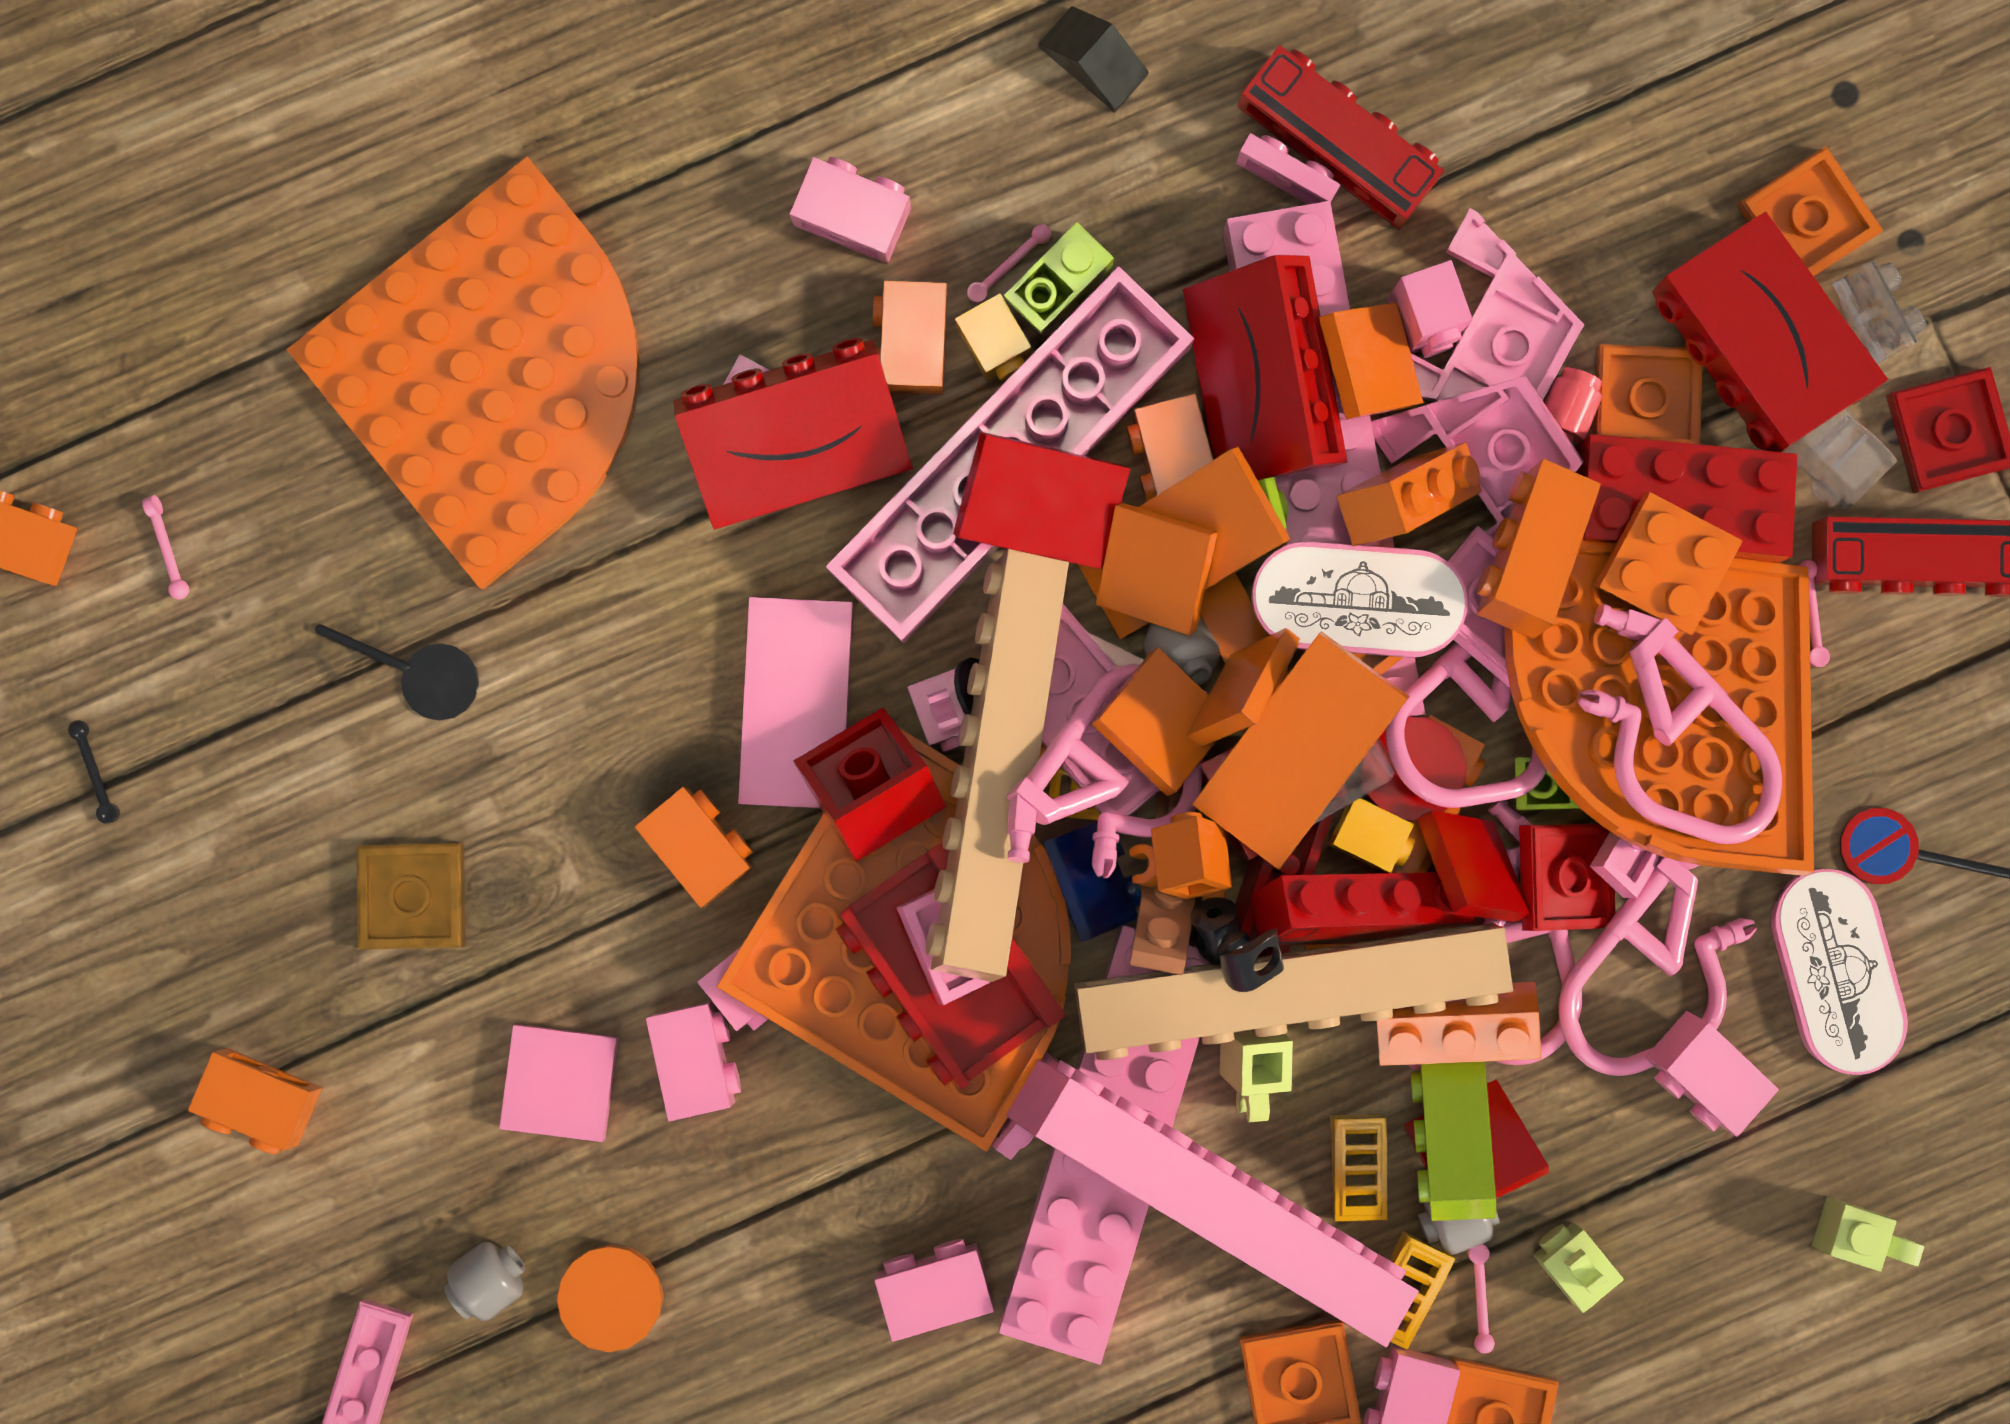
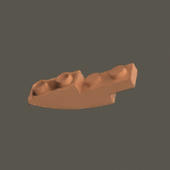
M1160 791L1154 819L1170 813L1177 806L1182 794L1174 793L1167 797ZM1196 808L1194 812L1201 813L1203 818L1208 819V816ZM1152 837L1150 840V846H1153ZM1147 859V862H1146L1145 871L1148 869V866H1149V860H1148V859ZM1142 886L1130 965L1183 975L1192 925L1191 912L1195 904V898L1185 900L1158 891V886Z

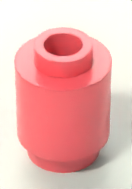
M1565 367L1560 377H1555L1551 384L1544 404L1571 443H1580L1586 438L1603 397L1599 392L1602 381L1585 371Z

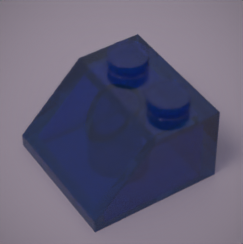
M1098 821L1042 842L1052 863L1067 909L1081 942L1136 920L1138 913L1135 907L1139 906L1141 896L1138 885L1133 883V875L1123 877L1117 859L1116 868L1109 878H1103V875L1097 877L1092 867V854L1095 846L1092 836L1093 833L1097 832ZM1120 838L1119 842L1116 843L1117 858L1125 855Z

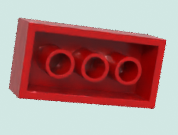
M1590 434L1575 446V449L1584 460V463L1576 473L1601 483L1583 536L1584 540L1617 543L1644 491L1741 539L1743 542L1734 558L1781 563L1792 557L1798 454Z

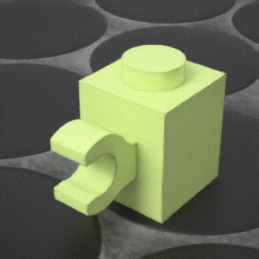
M1255 1029L1234 1032L1235 1040L1220 1044V1075L1237 1091V1112H1246L1248 1123L1268 1121L1270 1114L1269 1093L1291 1091L1293 1041L1285 1034L1257 1037Z
M1828 1196L1826 1197L1812 1243V1247L1830 1256L1880 1272L1882 1271L1886 1256L1919 1266L1924 1250L1923 1245L1893 1235L1896 1220Z
M1571 1223L1568 1227L1561 1224L1550 1230L1539 1242L1542 1248L1533 1255L1570 1302L1583 1313L1624 1280L1588 1234L1575 1223Z

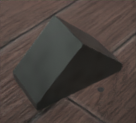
M1073 6L1070 7L1038 44L1041 50L1113 112H1116L1149 75V71L1112 23Z

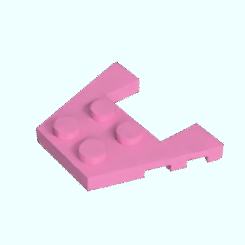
M1470 208L1446 253L1492 277V282L1473 314V320L1466 327L1462 338L1459 340L1443 370L1411 353L1422 399L1437 402L1526 376L1543 401L1584 324L1539 276L1536 278L1516 257V252L1504 240L1501 241L1484 223L1485 220L1480 214Z
M1526 376L1371 421L1374 439L1391 464L1435 434L1439 436L1445 447L1466 442L1470 455L1474 458L1479 468V483L1482 492L1478 495L1497 521L1496 525L1485 531L1493 539L1502 520L1505 517H1510L1514 502L1509 501L1508 497L1511 487L1521 471L1529 472L1543 458L1573 472H1577L1584 463V460Z

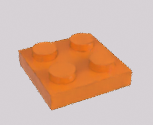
M1644 491L1594 586L1657 619L1667 618L1676 629L1693 635L1743 541L1657 495Z

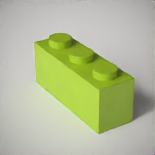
M1485 1061L1421 1064V1071L1411 1072L1413 1103L1424 1104L1425 1119L1414 1120L1416 1152H1427L1428 1170H1417L1419 1203L1430 1202L1432 1221L1497 1218Z

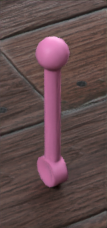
M1043 224L1035 226L1031 233L1032 237L983 282H974L968 287L967 295L969 300L974 304L983 303L987 299V291L1038 244H1046L1050 241L1052 236L1050 228Z
M152 495L142 500L143 509L151 518L171 581L168 592L171 597L180 600L188 595L189 586L185 581L181 580L161 517L163 513L161 501L157 496Z
M1804 560L1798 566H1806L1809 570V625L1812 646L1810 649V665L1813 667H1823L1829 662L1830 654L1826 648L1822 647L1814 581L1817 565L1812 560Z
M1481 1244L1468 1249L1467 1255L1474 1262L1478 1335L1474 1339V1346L1478 1352L1486 1354L1493 1350L1495 1342L1494 1338L1489 1334L1484 1268V1263L1488 1260L1490 1253L1487 1246Z

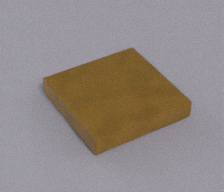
M464 843L356 846L358 950L465 947Z

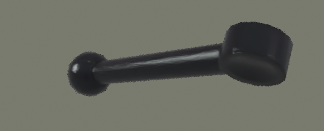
M75 720L69 725L68 734L78 743L100 806L97 808L96 816L102 823H113L119 818L120 810L117 805L110 803L87 739L89 726L84 721Z

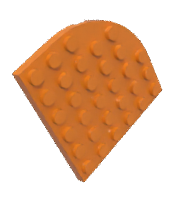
M528 156L286 349L476 585L482 590L560 529L585 506L600 488L620 447H623L634 416L639 389L640 358L638 336L623 284L610 260L591 233Z
M1582 539L1554 625L1535 639L1505 627L1506 668L1513 701L1530 744L1546 770L1580 809L1601 826L1628 843L1653 854L1679 862L1711 867L1801 876L1813 873L1808 567L1734 558L1693 635L1678 630L1673 636L1768 738L1781 766L1782 790L1777 811L1768 826L1761 833L1747 841L1736 844H1719L1658 825L1640 815L1624 797L1615 775L1614 752L1621 721L1613 723L1607 717H1600L1585 712L1577 703V700L1582 698L1578 696L1581 691L1595 689L1612 697H1623L1626 703L1640 709L1642 717L1633 756L1634 771L1643 791L1656 803L1725 826L1745 821L1756 810L1763 786L1760 762L1750 746L1714 708L1708 705L1670 746L1663 745L1655 738L1639 680L1629 650L1637 641L1618 635L1617 630L1606 624L1601 626L1594 622L1595 612L1602 603L1611 606V609L1621 611L1631 609L1648 616L1651 615L1594 586L1617 543ZM1658 652L1654 658L1672 713L1694 689Z
M899 728L928 766L947 808L855 862L823 813L716 987L987 1152L1008 1118L1006 1117L1007 1112L1039 1060L1042 1061L1055 1035L1059 1021L1050 1028H1043L970 1080V1084L964 1089L956 1088L953 1082L943 1086L926 1061L934 1054L922 1037L916 1042L911 1040L896 1018L898 1014L903 1012L892 994L884 999L866 975V972L873 968L862 950L853 955L835 929L843 924L837 913L943 841L948 819L950 817L955 818L958 798L951 796V785L955 769L959 764ZM1032 834L1028 847L1030 852L1029 862L1023 863L1012 938L1063 1010L1066 1000L1065 993L1068 984L1069 965H1071L1069 919L1058 876L1046 850L1038 842L1035 835Z

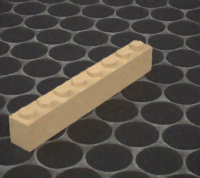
M1008 549L995 563H990L987 568L983 592L990 594L987 613L981 614L975 635V642L982 645L979 664H973L967 685V693L974 695L971 715L966 714L964 716L959 735V744L966 746L963 766L958 765L955 769L951 785V796L958 798L955 818L950 817L948 819L943 835V849L949 850L946 870H941L938 874L934 892L935 902H940L941 906L938 923L931 924L926 941V954L932 956L930 969L932 971L989 982L1006 977L1023 863L1008 860V851L1011 850L1010 835L1006 834L1009 800L1006 796L1017 782L1028 776L1039 760L1069 562Z
M1495 923L1281 953L1284 970L1257 989L1248 992H1238L1231 989L1224 980L1220 964L1185 967L1183 975L1156 971L1074 983L1082 1045L1086 1054L1096 1052L1097 1060L1128 1056L1129 1047L1149 1045L1150 1052L1172 1051L1182 1047L1181 1040L1202 1037V1042L1206 1045L1227 1043L1235 1040L1234 1032L1255 1029L1257 1037L1276 1036L1288 1032L1287 1024L1308 1022L1309 1029L1330 1028L1340 1025V1017L1356 1014L1361 1015V1021L1385 1020L1393 1017L1392 1009L1413 1006L1414 1013L1416 1014L1434 1013L1446 1009L1445 1001L1466 999L1467 1006L1488 1005L1499 1002L1498 994L1513 992L1505 927ZM1272 955L1257 957L1254 970L1258 971L1264 968L1271 960Z

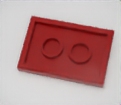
M980 431L953 534L958 538L1102 569L1115 506L1121 504L1130 468L1113 462Z

